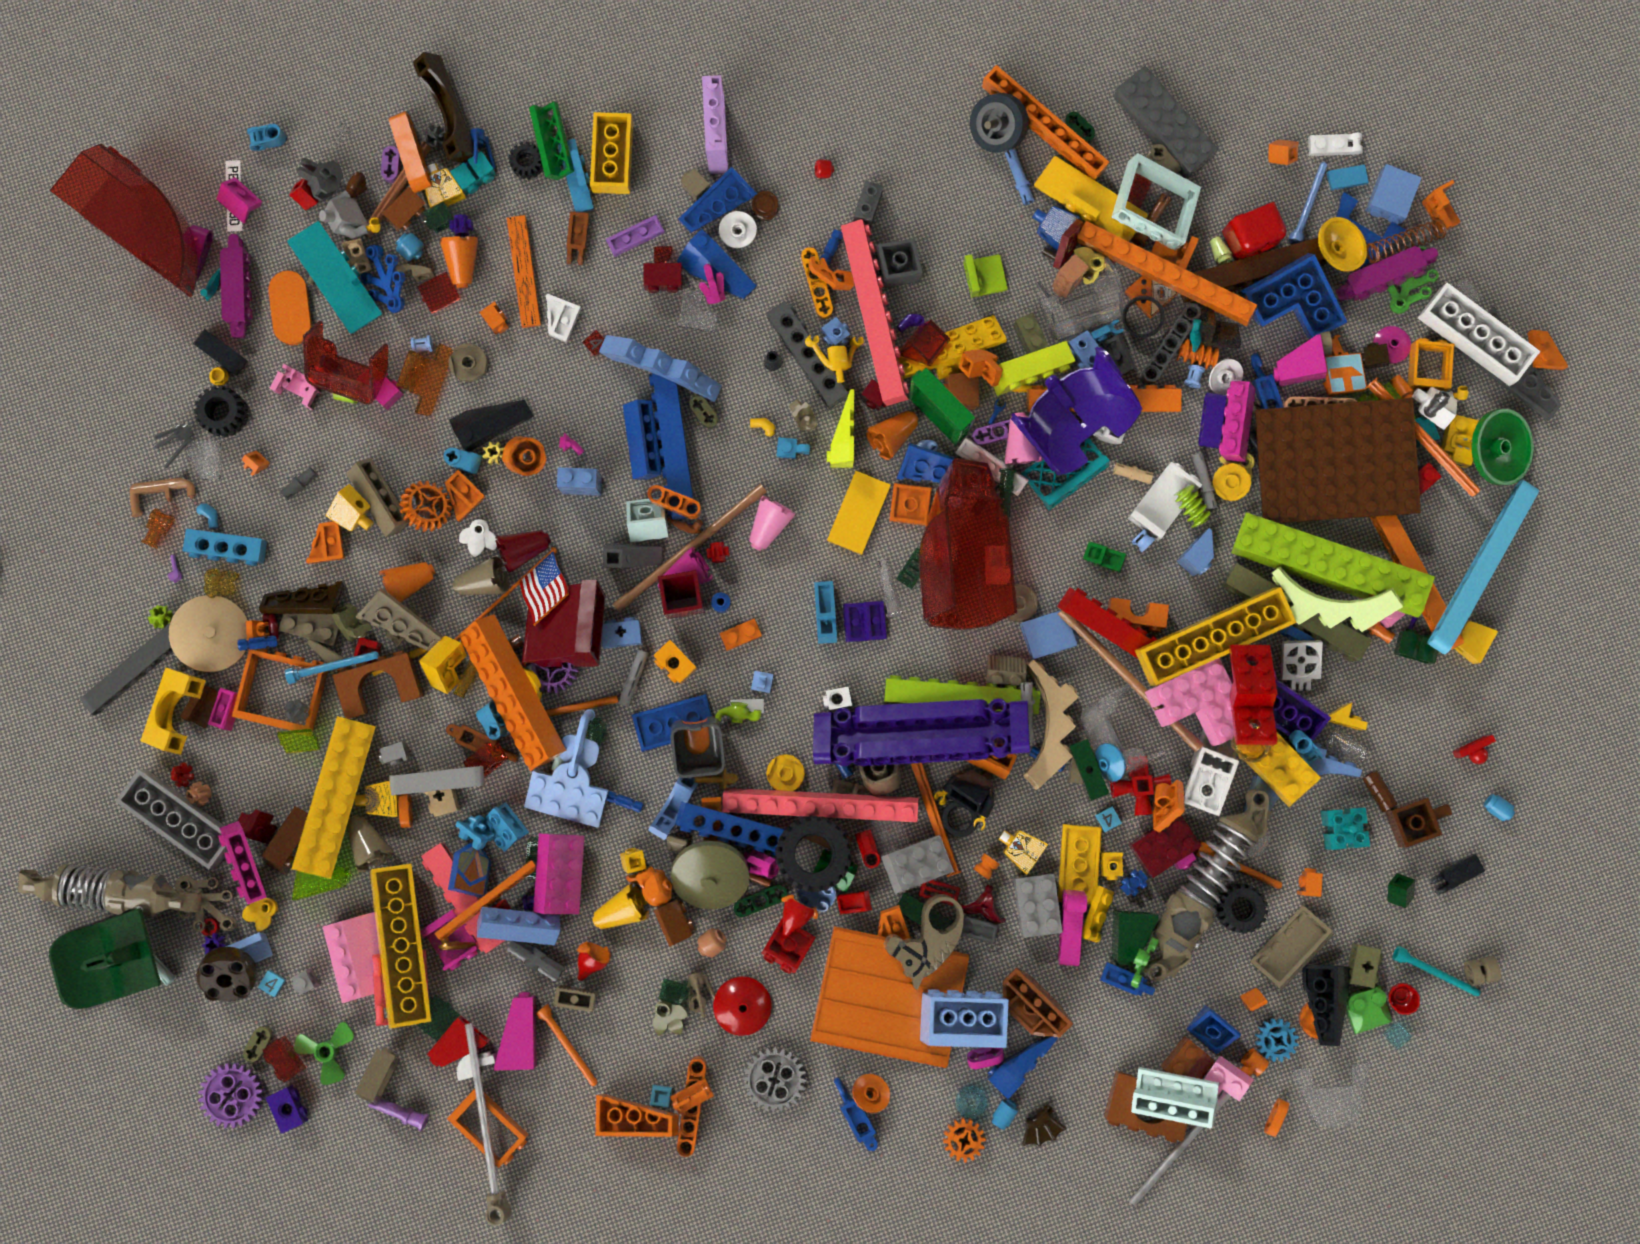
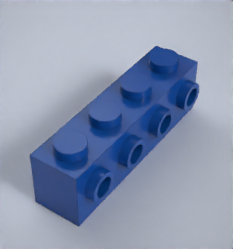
M637 399L624 404L623 412L633 479L649 480L662 475L652 400Z

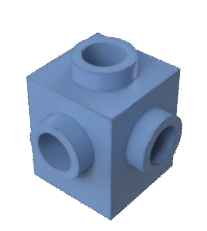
M837 317L821 328V333L824 336L823 340L828 347L846 346L849 343V332L851 331L846 323H841Z

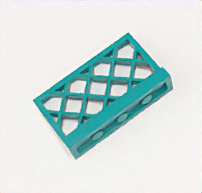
M1089 438L1085 440V447L1080 448L1084 451L1085 455L1086 451L1094 452L1098 458L1094 461H1088L1086 464L1089 465L1085 468L1083 465L1082 470L1079 472L1064 474L1067 475V481L1063 484L1055 483L1056 473L1054 471L1043 468L1044 459L1042 462L1034 463L1021 473V475L1029 480L1027 483L1043 501L1048 511L1109 467L1110 460L1099 451ZM1032 471L1040 472L1039 481L1031 480L1028 474ZM1042 473H1054L1053 482L1042 481ZM1041 485L1052 486V492L1044 496L1040 491Z

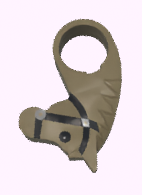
M936 894L924 903L921 912V936L919 939L902 940L898 935L890 934L884 941L885 950L901 962L904 975L912 978V984L915 989L919 988L923 978L933 973L943 964L960 939L964 913L961 905L949 895ZM940 901L952 902L956 909L954 922L945 930L932 927L929 921L931 908Z

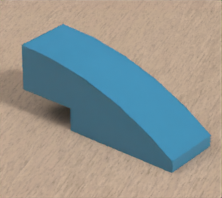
M833 581L814 582L818 644L837 643Z

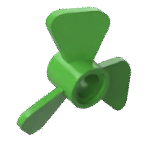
M341 1022L337 1026L331 1040H326L320 1044L305 1034H299L295 1039L294 1050L297 1054H314L319 1062H323L320 1082L323 1085H330L343 1080L345 1077V1072L335 1060V1057L338 1055L340 1046L354 1039V1032L346 1022ZM324 1046L330 1049L329 1056L323 1053Z

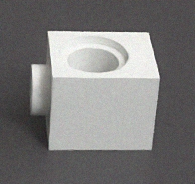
M849 687L826 691V696H823L824 706L829 707V711L852 707ZM833 695H841L842 702L834 704L831 701Z

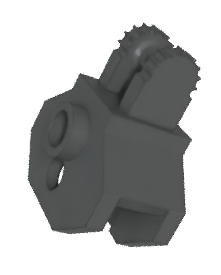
M307 158L301 159L300 163L303 167L297 168L296 172L308 181L307 185L310 186L313 197L319 201L331 198L343 178L340 164L333 160L325 163L319 161L317 164Z

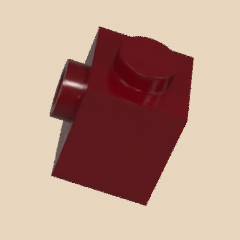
M871 379L862 392L861 399L866 401L865 404L873 410L876 408L880 411L882 407L886 408L887 406L882 401L878 382Z

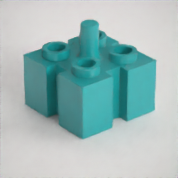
M1365 807L1344 809V814L1343 809L1321 811L1322 826H1327L1328 833L1323 834L1325 849H1347V844L1350 848L1370 847L1369 831L1363 830V824L1368 823Z

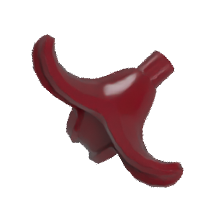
M986 885L984 892L975 902L968 905L959 903L965 914L981 913L994 924L1006 922V919L1000 918L996 912L992 895L993 886Z

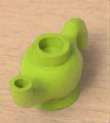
M730 702V706L720 709L715 715V718L721 721L723 716H728L732 718L731 722L743 723L745 719L758 721L762 710L755 709L751 712L747 708L749 705L747 703Z

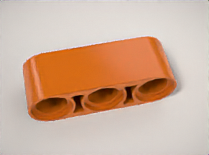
M653 485L648 490V498L654 505L689 519H697L701 515L702 509L699 502L659 485ZM653 492H662L661 498L653 499ZM678 498L680 500L679 505L671 506V499ZM691 505L698 507L697 512L694 514L687 512L688 507Z

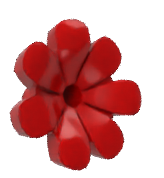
M182 762L179 766L172 768L171 780L175 781V786L180 788L189 785L188 780L194 779V774L189 773L192 771V766Z

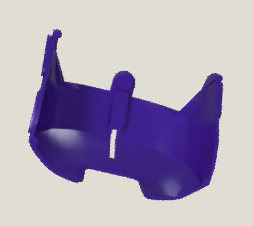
M1102 347L1095 348L1096 356L1093 367L1076 370L1061 379L1056 375L1048 377L1045 381L1047 390L1036 400L1028 418L1017 416L1014 413L1011 414L1013 423L1030 443L1036 447L1044 461L1057 475L1073 472L1088 462V458L1081 450L1080 445L1100 428L1108 427L1117 437H1120L1131 428L1142 411L1140 401L1134 391L1125 383L1122 373L1111 356ZM1070 407L1074 409L1083 422H1078L1069 410Z

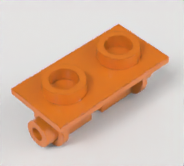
M706 1078L670 1096L673 1102L674 1110L681 1114L712 1098L714 1094Z

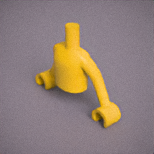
M809 335L805 339V344L814 349L821 362L827 368L836 371L838 383L844 382L843 371L851 368L855 350L864 343V338L859 337L858 343L855 336L850 340L851 348L848 355L845 346H831L827 348V359L817 345L819 336L815 335L812 341L811 335Z

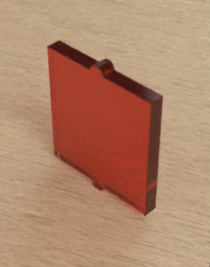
M447 272L417 286L423 297L422 301L426 303L431 314L461 299L455 288L456 285L452 284Z

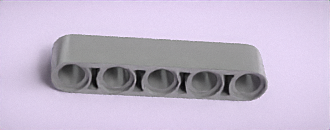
M483 766L389 776L391 795L485 785Z

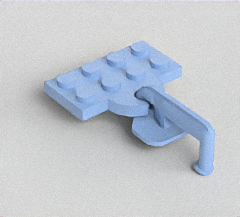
M588 709L581 716L577 735L569 734L562 739L566 751L560 757L564 763H561L554 770L553 774L533 770L524 808L599 828L609 790L590 785L591 777L587 768L597 762L599 745L594 740L585 738L589 721L595 718L593 710Z

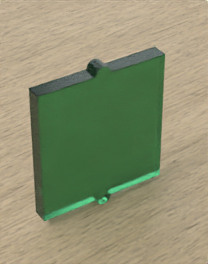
M435 995L429 1002L431 1022L416 1025L423 1030L424 1034L427 1033L438 1042L460 1014L450 1007V1003L444 1002Z

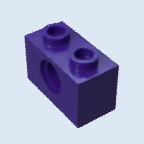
M293 1084L266 1097V1101L281 1134L308 1121V1111L305 1106H302L299 1100L300 1093L297 1088H294ZM286 1104L292 1106V1113L286 1111Z

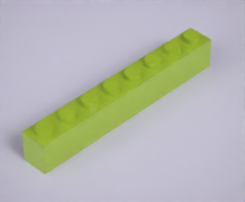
M890 675V679L886 678L885 703L905 704L982 699L987 701V704H990L992 700L997 698L1004 700L1006 703L1021 700V690L1016 689L1017 686L1005 685V688H997V684L986 683V687L978 686L977 682H967V685H961L956 680L940 683V679L929 678L928 682L921 681L919 677H909V680H901L902 676ZM1033 687V700H1035L1033 715L1039 714L1041 691H1036V687Z

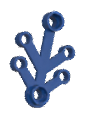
M370 245L366 249V256L373 260L380 279L374 277L371 273H362L360 277L361 282L385 289L387 296L380 294L378 290L374 289L369 290L368 293L373 301L385 303L390 312L398 313L405 306L404 299L400 296L402 285L405 281V274L395 271L398 257L393 254H388L385 258V262L388 265L386 273L381 261L384 254L380 245ZM393 281L395 282L394 290L392 288Z

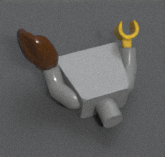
M355 172L348 181L345 191L332 198L327 203L325 210H321L319 213L320 220L328 222L332 232L352 239L361 238L363 235L369 234L368 231L378 233L381 230V224H379V219L376 217L371 218L369 221L370 225H368L355 200V197L367 189L366 178L362 172Z

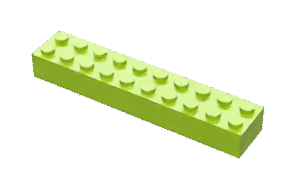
M1247 512L1231 551V554L1275 569L1281 566L1286 573L1362 599L1379 595L1393 588L1404 603L1403 607L1397 611L1417 618L1424 611L1435 576Z

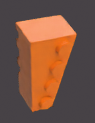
M607 1094L596 1095L595 1136L673 1137L679 1135V1114Z

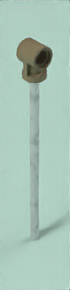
M473 1023L465 1025L491 1188V1193L486 1195L488 1209L485 1213V1218L490 1225L498 1226L510 1218L512 1209L507 1203L505 1191H499L474 1028ZM496 1210L500 1212L501 1217L497 1215Z

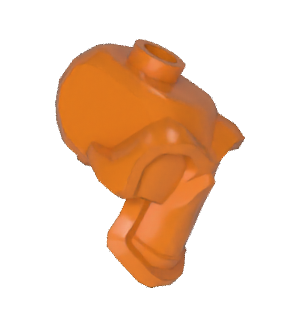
M650 866L647 870L626 876L628 882L637 883L641 886L642 895L651 906H663L670 902L672 884L667 876H665L663 870L654 869Z

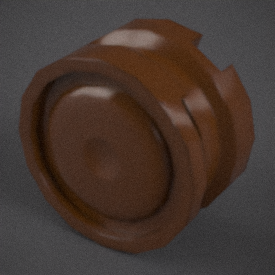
M769 191L758 192L752 200L754 215L762 221L772 220L778 213L777 197Z

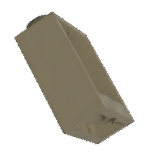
M385 1047L382 1050L376 1049L355 1092L359 1098L375 1105L379 1104L399 1063L394 1051Z

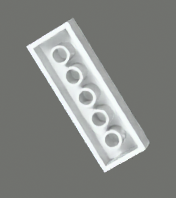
M1449 283L1444 284L1417 317L1508 386L1519 381L1540 353L1537 348Z

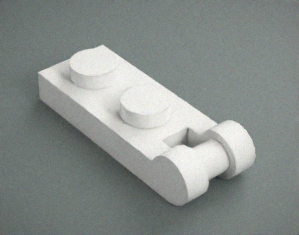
M1362 133L1310 135L1308 138L1309 156L1363 153V146L1360 142L1362 140ZM1348 142H1353V147H1348Z

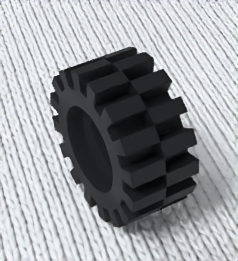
M520 142V146L515 145V149H511V155H509V163L513 172L517 176L520 175L522 179L525 177L531 179L530 176L535 178L537 173L540 175L543 166L538 146L536 147L534 143L530 145L529 142H526V144ZM525 154H529L534 158L532 165L528 167L520 164V158Z

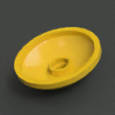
M1342 217L1331 218L1322 224L1318 233V243L1325 260L1334 268L1344 272H1351L1361 267L1367 256V245L1359 228L1348 219Z

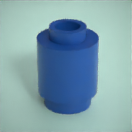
M719 592L712 597L711 605L717 613H726L731 607V601L727 594ZM723 599L724 604L718 605L717 601Z

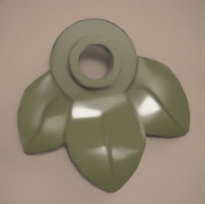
M660 1000L655 1005L656 1015L652 1021L654 1030L658 1036L662 1035L666 1029L680 1035L683 1031L682 1019L688 1016L686 1009L679 1004H672L669 1000ZM662 1006H666L668 1011L664 1012Z

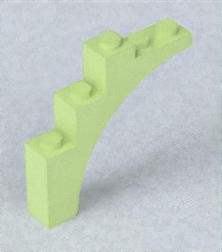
M1281 566L1272 572L1274 575L1272 579L1278 587L1281 585L1285 591L1286 600L1289 603L1293 602L1290 609L1298 625L1319 613V619L1324 626L1328 625L1331 629L1351 616L1350 622L1353 627L1363 632L1404 605L1393 588L1366 599L1337 600L1317 595L1303 588L1290 578Z

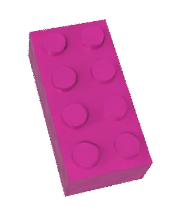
M539 833L533 912L541 914H579L585 836Z

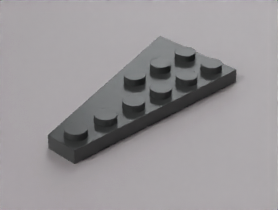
M1493 306L1488 313L1507 326L1505 321L1500 319L1497 314L1498 311ZM1460 349L1457 350L1545 420H1551L1562 406L1551 388L1546 386L1540 377L1542 376L1540 372L1535 370L1532 364L1519 381L1508 386Z

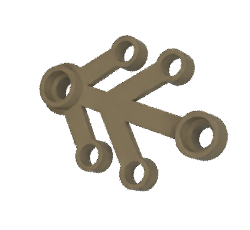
M184 875L177 879L175 889L178 893L183 892L182 883L185 881L188 883L187 888L208 887L209 889H216L219 887L220 881L215 877H211L208 880L195 881L191 876ZM211 880L216 881V885L214 887L210 886ZM225 890L222 893L202 894L201 910L195 912L196 921L193 923V929L196 932H202L206 929L204 922L205 908L220 922V928L223 931H234L238 925L236 918L225 916L210 902H230L234 898L233 892ZM227 892L230 893V898L228 900L224 898V895ZM178 911V915L182 919H188L192 915V912H188V915L184 917L182 915L183 911ZM227 920L231 922V925L228 928L225 927V922ZM199 922L203 925L200 930L196 927Z

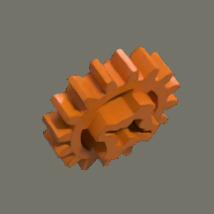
M962 1117L959 1123L954 1119L955 1125L948 1124L947 1126L950 1130L943 1132L947 1138L942 1139V1141L948 1144L944 1149L945 1151L951 1150L949 1156L953 1157L956 1155V1161L963 1158L964 1163H967V1158L969 1157L974 1161L973 1155L980 1156L979 1149H985L981 1142L986 1141V1138L980 1136L984 1131L983 1129L977 1130L979 1124L975 1123L972 1125V1119L965 1122L964 1117ZM963 1127V1130L958 1132L955 1131L958 1128ZM972 1130L976 1133L977 1140L971 1137ZM966 1136L967 1139H968V1142L965 1141V1142L962 1144L960 1138L963 1139V1138ZM951 1140L957 1143L956 1150L953 1148ZM973 1148L971 1151L965 1153V1150Z

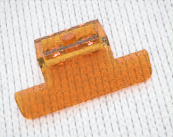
M441 343L438 344L433 360L409 350L397 382L398 387L420 396L415 409V413L419 415L430 416L433 413L449 367V357L453 351L450 347Z

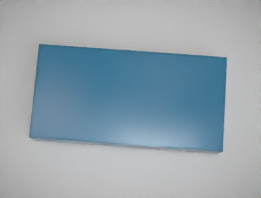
M1365 165L1327 172L1330 191L1367 185L1369 183Z

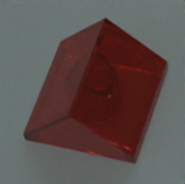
M929 320L914 331L900 349L901 356L931 366L950 342V338L932 320Z

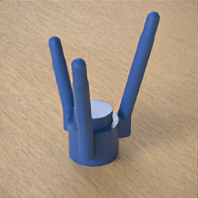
M471 129L470 137L474 145V164L478 163V148L483 147V144H485L493 169H496L489 145V137L485 136L483 129Z

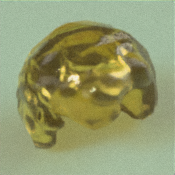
M1235 736L1231 740V747L1238 754L1239 759L1244 762H1260L1267 757L1271 750L1270 745H1236Z

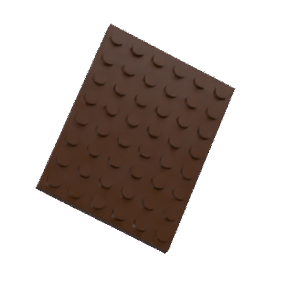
M1413 398L1255 410L1262 518L1276 523L1421 513Z

